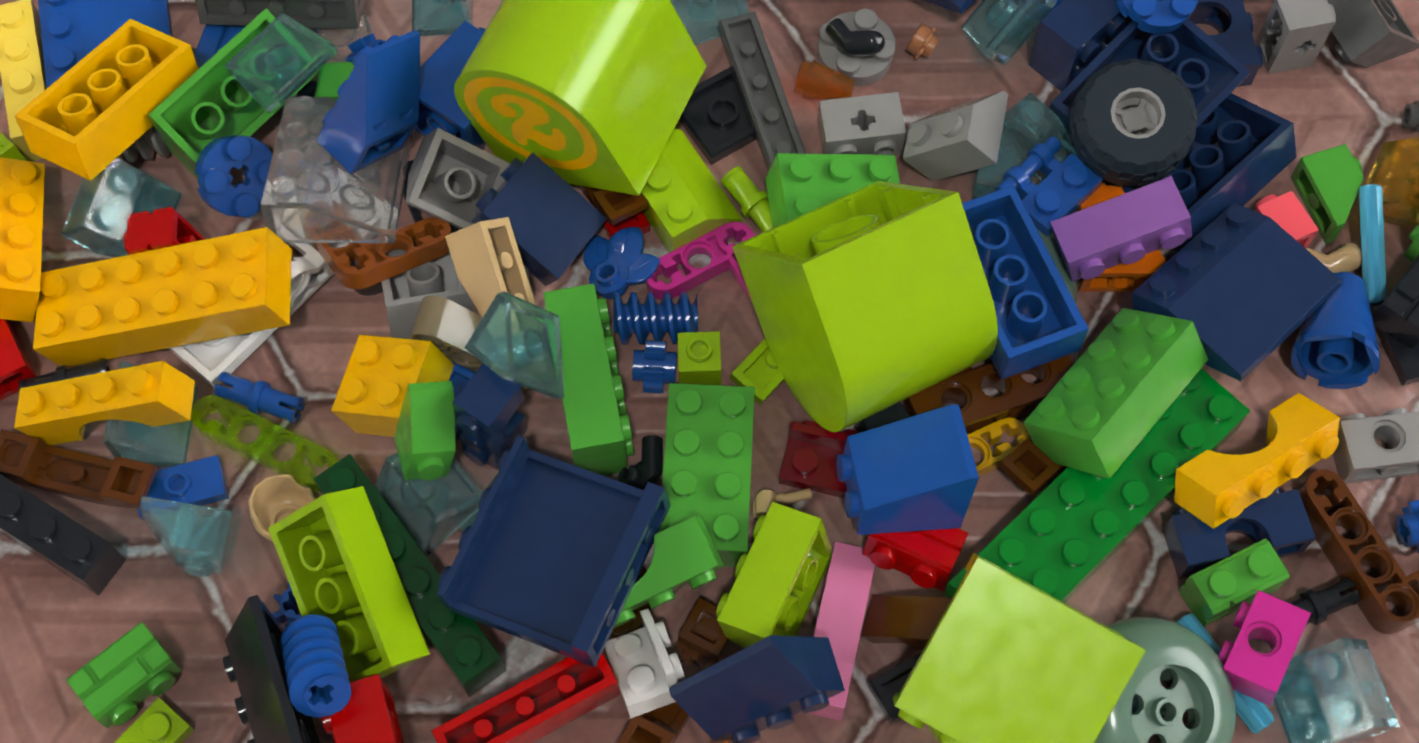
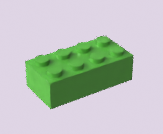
M594 283L543 292L574 466L602 476L618 474L623 467L628 469L626 457L634 456L629 417L625 409L621 376L618 373L614 339L610 331L606 298L597 299Z
M1122 308L1023 422L1034 445L1056 464L1110 479L1208 361L1193 321Z
M669 383L662 487L666 490L671 506L659 532L694 515L702 517L724 566L736 567L740 557L748 552L755 387Z

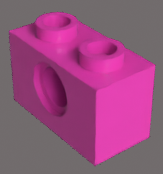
M1259 590L1252 604L1243 601L1233 623V626L1240 629L1236 641L1232 643L1226 640L1218 656L1224 664L1223 670L1229 676L1233 690L1271 706L1311 612ZM1252 639L1264 640L1271 647V652L1258 653L1250 647L1248 641Z

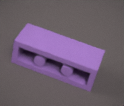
M1172 176L1050 222L1054 240L1072 282L1081 278H1095L1101 275L1105 269L1121 263H1135L1141 260L1145 254L1161 248H1175L1185 242L1186 239L1192 237L1191 217Z

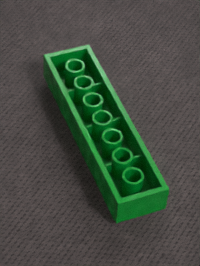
M1201 368L1110 479L1067 467L978 555L1066 603L1175 493L1176 469L1206 450L1216 452L1239 429L1251 410ZM965 567L949 582L944 597L953 598L967 573Z

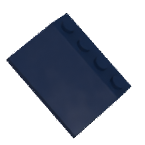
M1190 19L1183 22L1175 31L1163 34L1144 32L1137 28L1138 23L1132 20L1050 103L1044 120L1070 142L1069 117L1076 95L1086 80L1094 72L1096 73L1112 62L1139 59L1161 64L1182 79L1186 87L1190 89L1194 97L1196 110H1198L1197 129L1251 72Z
M1232 93L1206 118L1207 123L1200 125L1196 129L1193 144L1183 161L1169 175L1164 177L1172 176L1191 217L1192 237L1172 249L1179 252L1233 203L1244 206L1297 157L1293 122ZM1106 180L1102 181V183H1105L1107 185H1114V183L1108 182ZM1143 186L1121 187L1125 193H1128Z
M1233 203L1132 292L1133 310L1193 321L1208 357L1205 365L1241 382L1341 287V279L1270 217Z

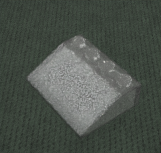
M286 97L261 201L265 227L272 230L285 243H395L413 132L402 150L350 174L316 141L324 126L322 120L327 112L334 107L336 100L328 97Z

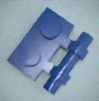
M1050 136L1043 144L1037 143L1027 153L1028 158L1019 166H1012L1003 175V181L995 188V191L1014 185L1019 196L1023 199L1022 202L1035 227L1046 237L1052 233L1051 221L1072 214L1101 186L1103 178L1094 174L1089 167L1083 165L1072 153L1062 163L1055 159L1054 155L1062 148V145L1053 136ZM1040 170L1047 177L1036 186L1029 178Z

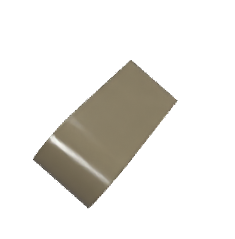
M429 295L422 299L410 336L411 339L431 341L450 361L475 373L486 361L517 383H520L519 378L481 315L443 297Z

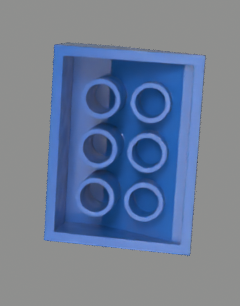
M38 0L47 88L129 19L172 36L168 0Z

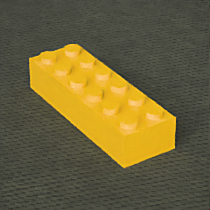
M264 227L41 272L33 349L59 366L67 365V367L86 364L100 358L108 360L289 326L292 249L272 230Z

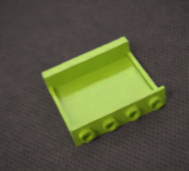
M973 553L965 567L966 575L900 693L896 692L893 696L894 706L900 709L897 715L919 729H922L925 723L941 732L938 738L944 743H1094L1146 650L1137 643L1125 639V636Z

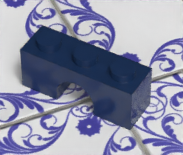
M1198 0V4L1189 19L1194 24L1210 25L1220 33L1208 36L1251 72L1239 86L1251 85L1258 70L1263 65V52L1260 45L1255 44L1252 34V15L1246 12L1243 0Z
M486 361L452 403L465 456L479 466L483 467L487 463L498 470L503 453L507 449L512 448L518 436H524L527 432L525 416L517 411L523 402L521 384Z
M1276 488L1270 496L1259 499L1245 508L1239 516L1228 519L1215 529L1184 508H1181L1172 513L1173 516H1171L1162 530L1178 579L1189 577L1231 556L1226 543V534L1228 533L1244 534L1252 539L1254 543L1266 538L1279 557L1304 552L1316 538L1299 490L1282 492L1281 488Z

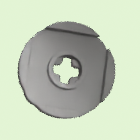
M864 8L857 12L843 13L835 16L820 28L817 51L818 61L824 72L837 81L839 77L843 80L851 81L850 85H869L883 78L889 71L890 64L894 59L896 41L890 27L883 20L879 19L873 10ZM840 18L851 31L872 30L880 32L884 37L885 45L875 55L849 57L832 40L825 29L831 21Z

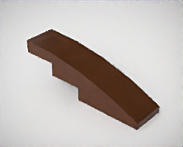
M873 595L861 637L871 643H905L915 650H924L952 598Z

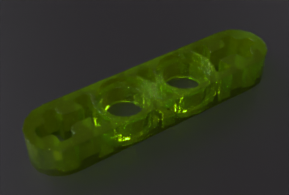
M215 395L205 396L193 405L191 419L203 436L279 474H289L293 476L297 483L307 488L309 487L313 491L320 492L313 480L316 476L312 469L303 464L305 458L307 457L310 464L320 468L325 463H327L326 465L329 468L338 462L335 455L329 450ZM218 411L222 419L229 423L228 428L226 429L222 423L212 419L207 423L204 415L207 412L214 414ZM253 425L259 428V436L254 442L242 444L237 441V435L243 427ZM290 443L296 446L295 455L290 460L278 462L273 459V453L279 445Z

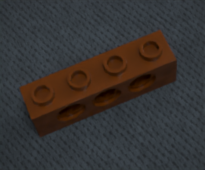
M1072 354L1002 380L992 360H990L988 365L976 369L969 367L906 398L903 407L912 417L944 407L942 402L946 400L956 401L962 407L960 411L968 435L1000 419L1015 418L1019 420L1028 417L1074 365L1075 360ZM1021 375H1034L1040 383H1028ZM982 388H995L1000 392L1001 396L990 397L983 392Z

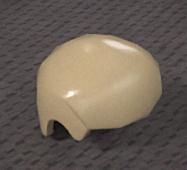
M289 474L268 476L254 486L249 497L248 505L251 522L263 538L273 542L268 527L314 501L315 497H313L311 488H305L298 484L293 476Z

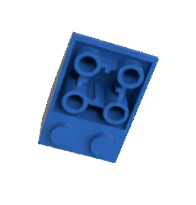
M417 30L402 36L393 35L385 43L373 48L371 46L363 48L353 59L352 64L354 68L349 78L341 84L337 91L339 97L334 107L327 112L322 120L324 126L316 141L350 174L402 150L419 121L420 33Z

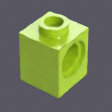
M720 331L677 333L679 384L721 385Z

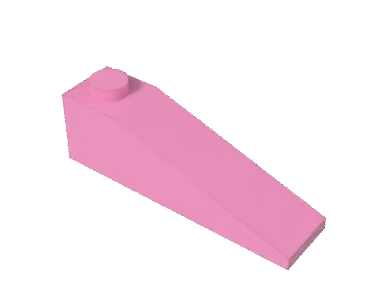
M836 541L834 544L813 637L829 638L845 691L828 698L830 704L827 707L808 714L842 721L875 567L870 558L862 554L863 547Z

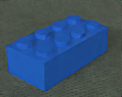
M1012 185L962 203L996 310L998 338L995 350L990 358L1001 380L1080 351L1089 328L1015 186Z

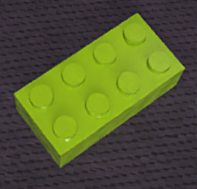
M363 486L324 494L268 527L302 617L310 614L323 615L330 618L337 626L349 682L376 674L383 678L430 654Z

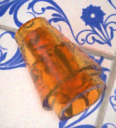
M812 60L811 63L802 61L795 81L794 92L802 93V98L824 100L851 97L855 79L849 78L815 60Z

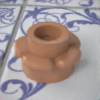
M921 23L912 36L905 50L915 55V60L921 55L928 58L940 39L934 35L936 26H933L931 29Z

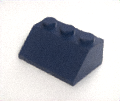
M770 635L669 688L671 697L714 741L733 740L734 743H752L761 738L759 732L766 728L772 730L792 724L795 721L793 715L801 711L803 713H810L827 707L830 704L828 698L845 691L829 638Z

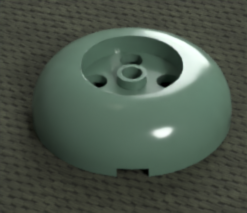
M1127 618L1107 626L1125 636V639L1137 643L1146 652L1094 743H1148L1149 738L1154 734L1160 737L1161 741L1159 743H1232L1236 723V703L1233 686L1229 676L1223 670L1224 664L1206 641L1192 630L1178 623L1160 618ZM1161 673H1162V680H1163V681L1168 685V687H1169V688H1167V689L1164 688V687L1161 685V682H1160V675H1161ZM1187 710L1188 722L1185 726L1182 721V716L1184 712Z

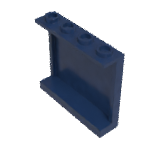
M518 436L512 448L507 449L503 453L499 462V474L492 487L486 488L479 502V513L474 523L463 531L458 545L459 552L452 566H447L443 570L438 582L437 595L449 611L596 667L654 543V535L659 532L671 506L664 487L650 482L647 483L644 490L535 452L529 449L524 437Z

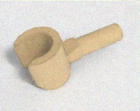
M810 488L785 494H776L772 490L760 491L753 502V518L758 520L762 514L766 515L772 502L785 505L812 499Z

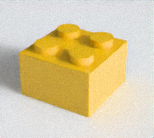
M359 335L331 411L356 433L394 437L408 384L449 381L454 364L431 341Z

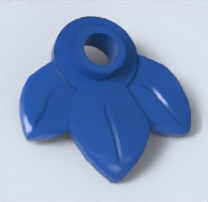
M639 227L623 228L613 234L610 241L596 235L586 245L583 262L591 272L589 283H594L597 295L606 299H613L614 292H619L620 296H622L627 291L629 285L647 281L657 270L660 259L650 254H643L644 236Z

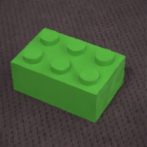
M777 153L765 178L772 228L876 181L900 184L895 155Z

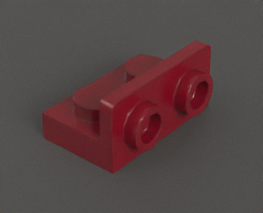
M815 421L791 422L789 439L779 476V484L800 489L810 488L814 492L845 498L847 488L845 481H839L836 460L838 455L843 454L847 437L861 432L855 430H845L843 433L831 432L821 427Z

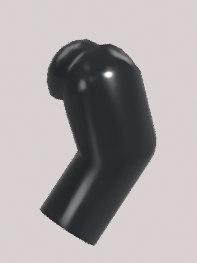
M840 18L831 21L825 29L826 33L849 57L872 56L880 52L885 45L884 37L880 32L872 30L851 31Z
M659 436L643 437L641 461L634 466H629V469L623 467L619 472L618 481L644 490L648 482L654 483L662 475L663 439Z

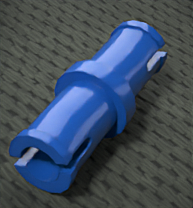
M224 371L217 380L233 388L230 389L215 384V397L247 406L249 412L257 415L264 412L295 424L301 415L295 413V410L286 408V406L303 411L304 398L271 388L270 383L262 380L255 383Z

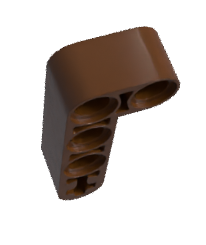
M1323 469L1313 472L1298 490L1315 534V540L1341 579L1348 577L1355 584L1348 591L1350 593L1358 590L1360 602L1357 605L1369 624L1380 633L1394 634L1419 622V570L1408 576L1404 574L1338 474ZM1336 526L1347 529L1352 538L1346 539L1338 533ZM1361 563L1369 565L1374 570L1376 578L1366 575L1361 568ZM1386 601L1395 604L1399 608L1401 617L1393 615L1387 609Z

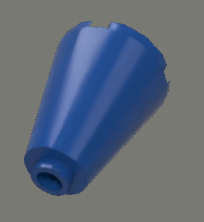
M1338 272L1334 274L1341 279V287L1304 321L1291 349V366L1305 380L1307 375L1318 379V386L1329 389H1349L1362 386L1368 382V376L1372 373L1377 374L1380 366V352L1364 280L1350 272Z

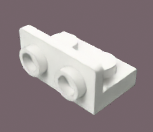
M649 609L640 611L644 625L643 628L610 639L604 647L630 718L676 702L671 697L669 688L677 684L679 680L685 679L676 652L668 655L666 648L671 647V642L663 621L654 623Z

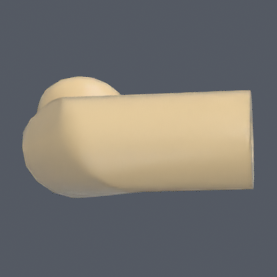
M1346 243L1328 255L1308 247L1306 248L1333 273L1352 272L1362 264L1361 248L1354 243Z

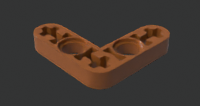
M315 201L306 205L302 210L301 217L306 236L340 282L347 288L364 289L449 253L445 236L452 233L451 227L448 222L438 218L423 219L365 243L334 203ZM322 221L324 223H329V227L324 228V224L322 223ZM337 241H348V242H349V244H348L347 246H345V247H341V248H332V247H330V244H332L333 242H337ZM395 249L406 251L405 254L397 257L386 255L387 252ZM354 260L358 269L355 266L350 267V262Z

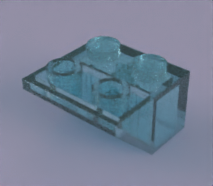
M116 158L91 181L83 178L60 235L96 254L114 258L129 255L124 247L123 236L127 231V219L130 214L149 211L152 214L154 209L170 206L176 210L181 193L123 160Z
M1340 638L1291 658L1274 698L1289 743H1355L1400 727L1367 641L1363 639Z

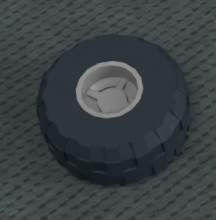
M1139 59L1112 62L1096 73L1094 72L1076 95L1069 117V138L1077 158L1083 165L1089 167L1094 174L1103 178V180L1124 187L1149 185L1169 175L1189 152L1196 136L1198 110H1196L1194 97L1190 89L1186 87L1182 79L1161 64Z

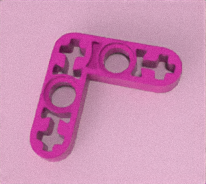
M729 222L660 257V264L657 270L646 281L648 292H653L654 298L662 300L664 292H669L673 299L679 296L681 292H687L713 277L730 270L752 303L732 247L735 244L728 245V239L734 238L737 242H743L755 237V234L744 223ZM695 254H705L711 258L710 264L703 268L692 267L688 261ZM678 264L682 265V270L686 276L682 275L681 269H677ZM663 274L666 278L671 277V283L665 285L662 280L657 281V276Z

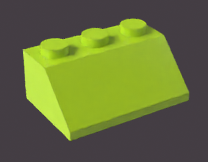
M674 129L641 191L649 208L643 210V213L668 253L726 223H743V218L682 129Z
M772 502L766 515L762 514L759 517L754 528V542L748 554L744 553L740 557L735 570V583L730 593H725L721 597L717 607V622L727 638L745 649L770 635H798L831 562L833 553L821 518Z

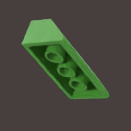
M266 8L147 116L170 152L198 179V175L195 174L197 159L202 150L211 141L230 135L250 137L319 73L320 65Z

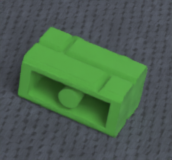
M1265 538L1189 576L1185 584L1179 589V592L1191 613L1206 627L1238 611L1243 601L1252 604L1258 590L1269 595L1277 591L1288 580L1290 575L1270 542Z
M141 621L66 680L92 716L103 726L109 728L113 724L119 726L129 721L137 713V705L151 694L152 696H159L170 689L176 680L174 676L182 670L155 634Z

